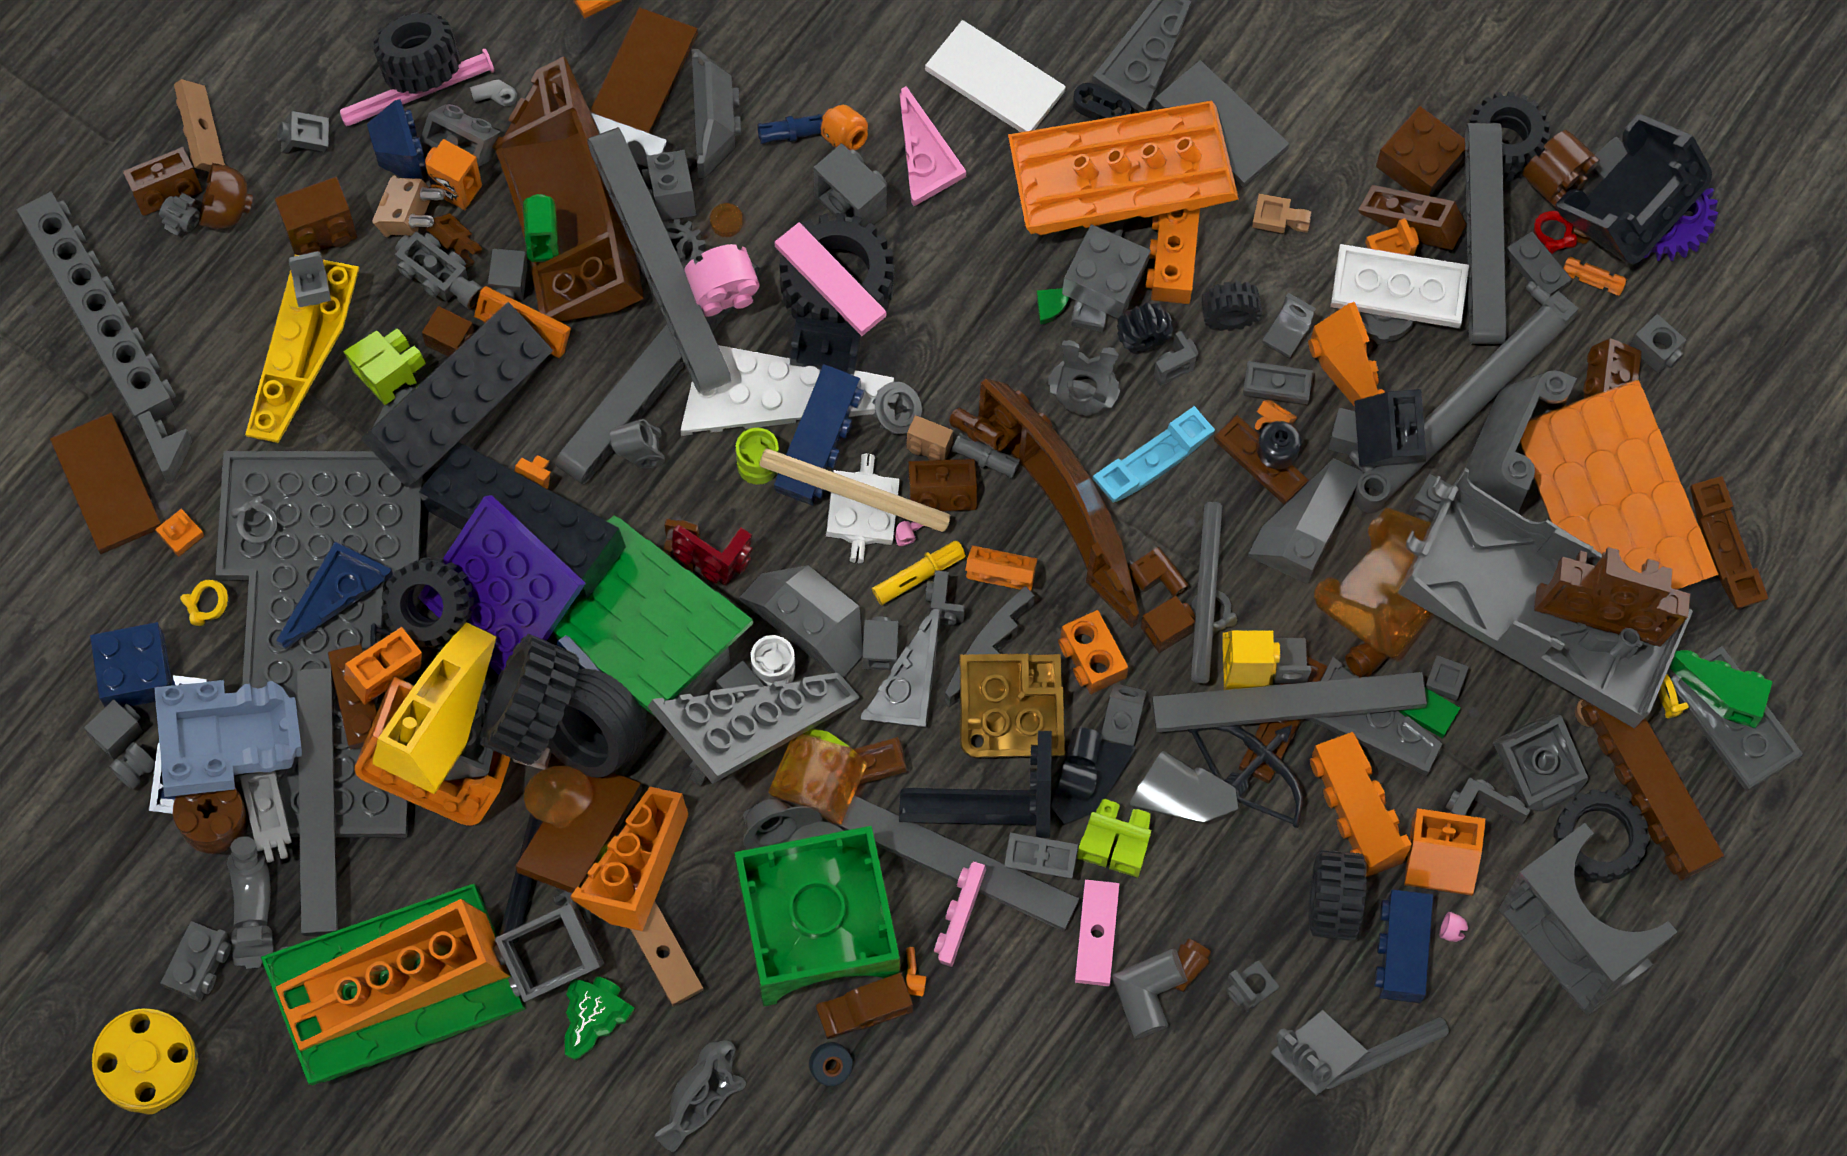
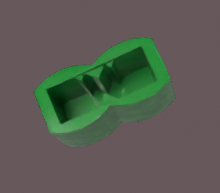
M543 194L532 195L523 202L526 256L531 262H544L559 255L555 201L550 196L548 197Z

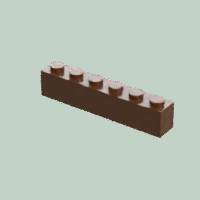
M1583 700L1581 702V714L1587 725L1593 726L1596 731L1600 749L1605 755H1609L1613 761L1617 779L1622 785L1626 784L1632 795V805H1637L1641 810V814H1643L1649 825V835L1654 843L1660 844L1666 855L1665 862L1671 873L1677 874L1680 881H1683L1717 864L1724 854L1646 718L1633 728Z

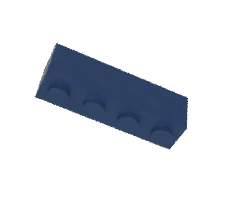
M823 364L786 454L787 456L826 470L828 467L832 469L835 467L840 454V450L836 449L840 437L846 439L852 425V420L848 419L853 407L859 408L865 390L860 389L861 379L859 377ZM779 473L774 483L777 493L813 506L816 497L821 499L825 492L824 489Z

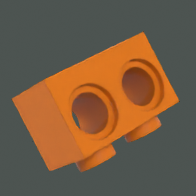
M1099 610L1062 626L1061 639L1058 640L1060 649L1066 658L1071 657L1076 666L1073 668L1076 680L1081 687L1086 685L1090 695L1127 678L1128 665ZM1085 634L1092 639V642L1081 644L1076 641L1075 637ZM1094 663H1102L1108 670L1103 673H1096L1090 666Z
M400 627L345 663L344 679L365 705L385 692L394 677L403 680L420 669L422 652L405 630Z

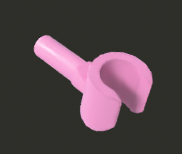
M909 521L899 523L894 533L898 546H906L916 540L913 531L918 530L924 525L916 522L910 523Z

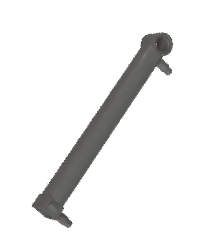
M1533 281L1526 285V290L1531 293V296L1542 304L1541 308L1424 419L1426 462L1574 321L1579 309L1559 291L1554 295H1550ZM1353 450L1349 458L1364 472L1358 480L1354 493L1356 506L1366 513L1380 511L1385 506L1386 501L1426 462L1359 467L1358 451ZM1374 488L1380 495L1370 496L1366 493L1365 489Z

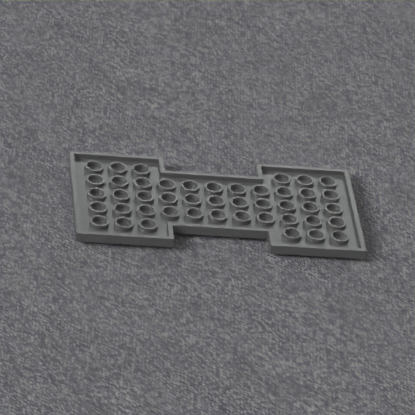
M373 451L223 452L215 575L217 580H249L242 686L250 684L253 688L259 689L265 687L267 682L273 681L285 690L289 698L295 697L297 709V670L331 668L328 656L329 651L361 644L364 652L371 647V625L375 623L377 627L383 628L384 614H382L381 606L384 605V600L381 598L382 592L385 591V582L286 649L278 646L276 640L334 542L392 569L393 575L391 578L402 567L420 560L422 498L419 491L423 487L424 474L417 481L405 487ZM261 496L264 501L263 505L269 507L276 516L277 530L268 542L251 544L239 535L237 518L234 519L231 516V511ZM255 509L245 512L244 529L249 535L260 537L268 532L270 520L266 514ZM376 634V639L378 643L382 640L383 634ZM333 679L336 837L407 838L409 801L366 783L355 773V765L362 747L349 749ZM380 695L374 698L377 712L381 705L379 703ZM295 757L290 768L275 770L290 836L300 837L298 757ZM249 773L234 774L235 787L246 806L240 776ZM249 814L247 830L243 837H254Z

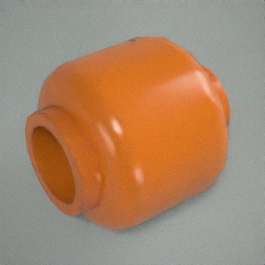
M844 104L829 109L823 115L821 135L833 147L836 148L842 143L849 150H857L864 145L868 137V123L853 108Z

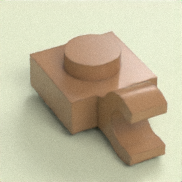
M1259 194L1252 228L1284 233L1285 227L1288 225L1296 231L1308 232L1311 211L1290 208L1291 199Z

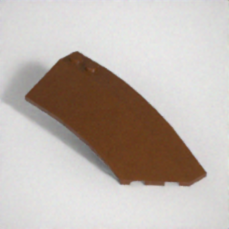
M563 56L536 70L531 79L533 83L531 90L525 99L520 98L508 119L511 122L508 130L503 137L498 136L492 147L497 153L508 183L523 236L524 200L532 195L543 194L548 197L550 196L555 201L559 255L544 262L530 261L539 312L559 322L617 312L644 299L634 249L588 147L587 139L598 135L599 132L570 65Z
M985 378L980 386L978 416L985 417L992 426L1008 433L1009 441L1005 449L1013 457L1021 459L1020 464L1045 492L1061 516L1086 566V583L1133 628L1137 624L1139 611L1122 541L1093 481L1074 453L1052 428L1053 425L1049 418L1042 412L1037 413L1030 406L1028 398L1020 390L1014 391L1006 383Z

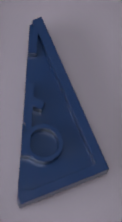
M334 542L276 640L278 646L286 649L391 578L393 575L392 569Z

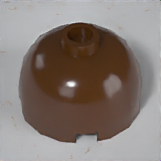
M212 163L206 182L208 183L206 192L202 199L199 225L224 229L238 223L243 213L249 214L253 195L247 194V182L244 176L236 169Z

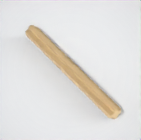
M765 449L761 456L760 466L765 469L941 532L945 531L949 525L950 515L940 510L770 449Z

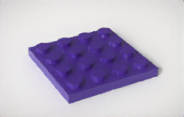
M492 495L483 497L443 558L444 564L452 562L457 565L454 571L457 573L463 571L467 577L463 579L465 585L470 583L473 590L468 594L469 597H474V605L469 607V610L473 613L471 618L465 621V623L467 622L497 637L489 666L498 675H500L501 670H504L508 657L513 655L515 646L518 643L520 644L524 636L531 634L542 640H548L586 584ZM425 585L418 598L440 618L443 612L442 598L433 587Z

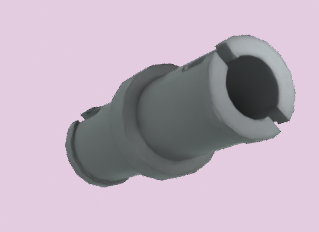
M962 432L959 433L952 448V452L975 459L979 467L984 469L987 466L1009 476L1011 479L1021 460L1002 451H995L992 447L982 442H974Z

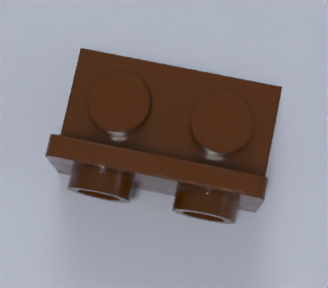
M183 147L123 171L142 215L160 210L162 204L169 196H177L179 198L184 193L192 197L202 192L196 173Z
M1612 338L1592 346L1587 356L1588 369L1583 387L1584 399L1637 380L1642 351Z
M975 459L908 461L910 500L940 511L975 510L977 508Z

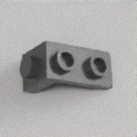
M1470 777L1462 792L1460 793L1455 790L1445 807L1452 814L1465 815L1471 803L1475 800L1519 825H1523L1530 812L1529 809L1525 808V804L1521 800L1513 796L1505 797L1494 791V787L1488 782L1480 779L1475 781Z

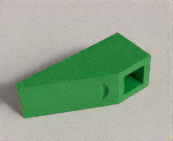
M1676 650L1669 668L1722 718L1752 728L1757 727L1763 718L1773 681L1764 679V676L1758 672L1739 671L1733 669L1726 662L1719 660L1711 662L1699 658L1698 654L1692 651Z

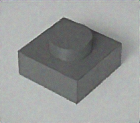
M1437 655L1425 688L1456 701L1469 667Z

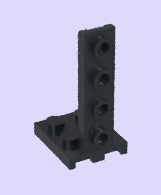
M1038 731V745H1031L1030 765H1037V768H1030V790L903 788L900 791L899 822L1036 825V837L1050 838L1052 731Z

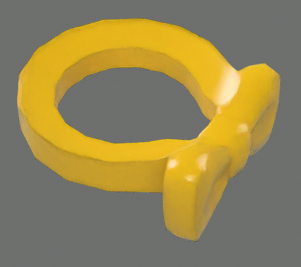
M204 580L194 588L191 594H183L180 597L190 614V623L195 626L204 625L205 620L219 618L224 613L228 603L227 590L223 584L215 580ZM208 587L214 588L218 594L216 608L209 613L199 612L196 604L202 591Z
M1666 673L1658 696L1665 708V717L1672 718L1681 715L1689 707L1686 702L1678 703L1674 685ZM1665 685H1666V687H1667V689H1668V693H1669L1670 699H1669V697H1668V695H1667Z

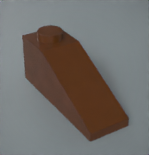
M1376 185L1371 186L1358 209L1361 215L1391 229L1397 227L1398 221L1405 218L1409 227L1415 228L1419 242L1453 250L1466 226V222L1455 201Z

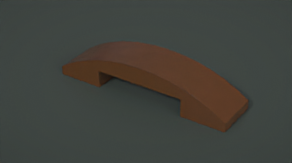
M1723 476L1692 484L1690 489L1699 527L1718 572L1717 576L1735 609L1768 600L1769 598L1758 568L1753 569L1731 512L1734 505Z

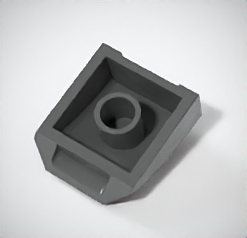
M1551 714L1535 719L1533 722L1500 736L1493 742L1510 779L1529 809L1542 812L1576 795L1588 781L1587 773L1561 715Z

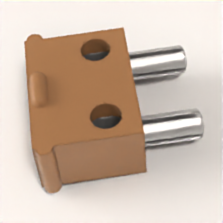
M394 175L390 178L372 220L373 224L385 237L390 235L412 236L418 231L419 227H432L434 219L432 216L425 215L430 200H443L445 192L443 189L429 188L422 179L397 178Z

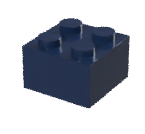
M158 622L90 635L99 699L104 707L112 700H115L121 707L125 704L131 707L156 702L154 687L172 685L165 635Z

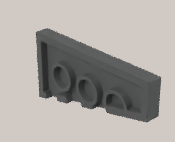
M1153 0L1093 75L1092 82L1123 96L1129 101L1131 107L1137 111L1146 112L1186 19L1191 1Z

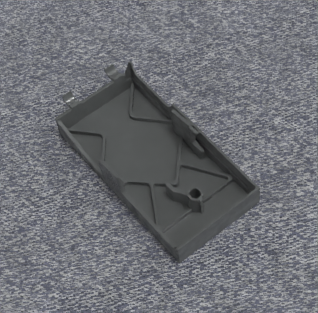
M1466 468L1451 487L1444 485L1440 480L1441 477L1438 476L1432 491L1442 501L1423 541L1418 540L1414 536V531H1412L1406 542V548L1415 554V557L1398 594L1635 728L1652 709L1693 611L1689 609L1688 618L1661 647L1641 641L1637 631L1632 628H1625L1618 635L1617 633L1589 627L1579 622L1576 623L1558 618L1555 615L1534 611L1537 586L1540 583L1547 584L1548 586L1562 557L1576 560L1578 553L1584 551L1587 552L1586 563L1595 566L1602 558V554L1593 549V546L1580 541L1549 520L1534 522L1516 513L1473 485L1468 479L1469 470Z

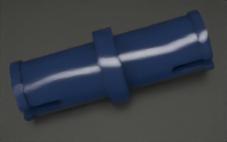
M817 114L795 119L792 116H787L783 121L757 124L760 144L786 139L789 142H793L798 137L821 135L822 115Z

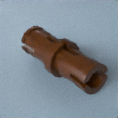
M957 408L952 412L949 419L950 425L965 432L972 441L983 442L995 451H1001L1007 446L1009 441L1008 433L992 426L985 417H976L963 408Z

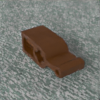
M899 973L853 989L844 996L821 1002L816 1005V1010L826 1038L831 1039L855 1029L869 1028L912 1013L913 1004L903 976Z

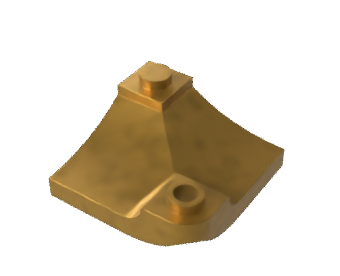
M968 654L959 656L960 746L966 755L972 758L1031 757V745H1038V731H1052L1051 756L1065 755L1061 654ZM973 735H979L983 739L981 747L976 748L971 744Z

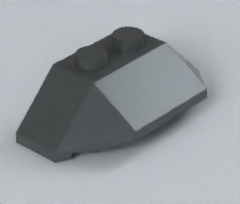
M692 49L698 178H706L735 149V136L741 135L740 116H734L733 107H740L739 88H732V77L729 73L699 49Z
M808 565L762 573L739 597L740 601L830 673L839 672L845 678L863 658L859 605Z

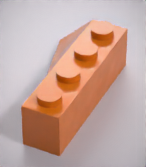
M1350 732L1315 745L1312 758H1310L1311 768L1317 778L1321 777L1326 787L1323 789L1325 800L1330 808L1334 807L1339 817L1336 821L1342 838H1348L1353 849L1350 850V853L1363 854L1366 862V877L1403 864L1412 844L1407 834L1400 837L1397 825L1399 824V819L1394 809L1386 810L1384 806L1386 804L1385 792L1380 782L1377 780L1371 781L1369 775L1372 774V768L1355 734Z
M649 787L625 820L626 825L618 836L614 835L607 845L608 850L599 863L595 862L590 868L586 881L580 888L577 887L570 896L571 900L609 924L643 931L689 815L682 793Z

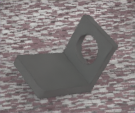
M1287 293L1282 311L1268 330L1262 343L1291 358L1311 327L1316 308ZM1293 305L1300 307L1305 313L1296 310Z
M1273 638L1274 642H1279L1280 661L1277 663L1276 674H1273V683H1307L1311 673V666H1307L1306 639Z
M1113 683L1101 734L1102 739L1131 746L1134 745L1146 690ZM1121 693L1131 694V695H1134L1135 697L1126 696V695H1123V694H1121Z
M1260 961L1255 962L1240 974L1234 970L1229 974L1226 982V991L1236 1005H1241L1246 1012L1279 989V985ZM1259 975L1264 979L1266 986L1261 993L1254 994L1245 983L1249 976Z

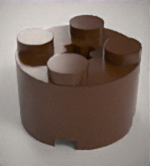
M1567 130L1561 131L1543 146L1545 148L1543 153L1539 157L1535 155L1522 174L1554 207L1569 190H1580L1589 179L1585 174L1590 173L1600 162L1598 157Z
M236 787L234 790L179 795L175 797L172 809L174 822L183 838L197 851L208 854L221 853L228 850L235 839L244 836L248 826V811Z

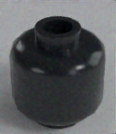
M1274 421L1267 424L1261 430L1257 442V454L1261 462L1273 469H1284L1291 466L1297 460L1302 445L1301 435L1297 428L1285 421Z

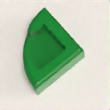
M1063 288L1037 290L1040 325L1055 320L1067 306L1069 297L1062 294Z

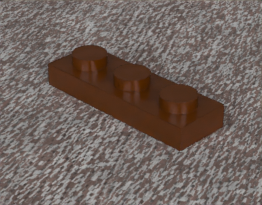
M361 644L328 652L350 750L363 747L377 714L374 699L364 705L344 679L345 663L363 652Z

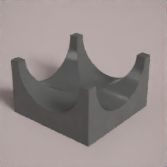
M1583 823L1520 871L1498 910L1588 1017L1648 971L1653 965L1648 957L1673 938L1677 931L1669 921L1648 931H1622L1604 924L1588 911L1579 897L1574 878L1577 855L1582 846L1594 834L1586 823Z

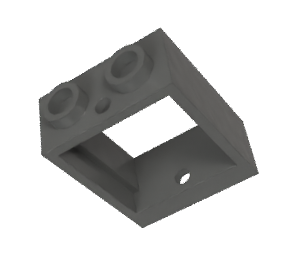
M574 901L495 938L497 945L494 946V951L501 965H507L512 976L508 978L510 987L515 996H521L524 1002L597 969L604 964L578 905ZM561 917L583 964L533 987L512 940Z

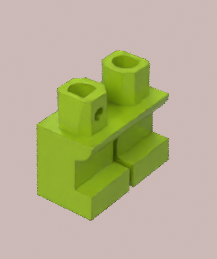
M398 328L385 337L376 330L344 351L353 372L384 405L395 399L393 391L405 382L409 385L417 383L413 373L426 365L422 354L415 346L400 355L401 352L410 346Z
M1103 799L1096 813H1091L1086 831L1078 848L1077 859L1106 868L1114 841L1117 840L1109 869L1139 878L1151 830H1149L1150 813L1133 809L1129 823L1116 819L1120 805Z

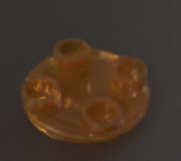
M553 766L541 770L530 779L524 793L526 809L536 819L552 823L557 828L569 826L572 819L582 814L593 799V791L589 779L580 770L569 766Z

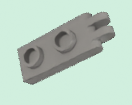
M253 772L241 775L240 780L257 851L264 850L268 863L274 861L272 848L278 846L280 858H287L288 854L285 844L292 843L276 772Z

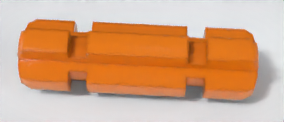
M1568 257L1563 269L1571 278L1574 279L1575 276L1580 277L1579 281L1602 290L1606 287L1608 292L1615 295L1622 293L1626 284L1625 277L1617 274L1611 276L1609 275L1610 271L1589 263L1582 265L1580 264L1581 260L1573 257Z

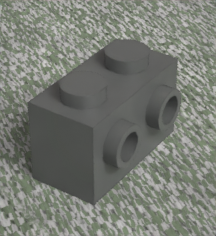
M445 104L431 111L428 114L420 142L432 148H437L442 139H445L476 156L478 167L492 160L495 151L492 147L501 132L492 128L488 121L472 118L464 114L460 107L451 104Z
M685 150L661 152L646 156L648 169L642 170L643 180L647 189L651 188L648 191L661 220L695 216L694 195Z

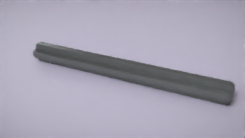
M1209 501L1204 505L1191 680L1194 683L1205 684L1210 678L1222 505L1219 502Z

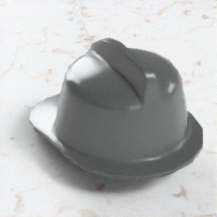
M778 799L761 801L743 813V819L747 827L743 844L749 850L788 842L795 831L802 826L821 822L822 816L813 807H791L788 803Z

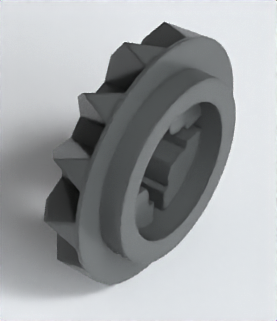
M890 382L877 390V396L872 401L875 405L873 416L877 417L880 421V428H886L891 434L907 433L915 415L921 417L922 406L917 393L909 385L902 382ZM897 401V407L906 412L894 416V410L890 409L888 405Z

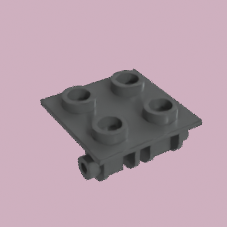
M1324 1010L1319 1012L1296 1032L1286 1030L1285 1028L1281 1029L1276 1035L1278 1046L1270 1052L1315 1096L1369 1053Z

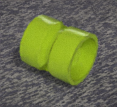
M757 427L744 431L738 437L735 446L738 472L748 483L755 485L765 484L773 480L777 472L761 467L760 459L765 449L779 453L778 441L774 434L767 429Z

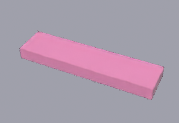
M800 222L775 241V247L861 336L886 317L885 309Z

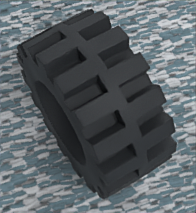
M1235 281L1231 284L1230 282H1224V285L1217 284L1214 285L1213 289L1208 288L1206 293L1201 295L1204 322L1211 329L1217 328L1219 331L1224 329L1233 331L1234 328H1238L1240 330L1244 329L1246 325H1253V322H1258L1260 317H1262L1259 290L1254 284L1250 285L1249 282L1241 284V281Z

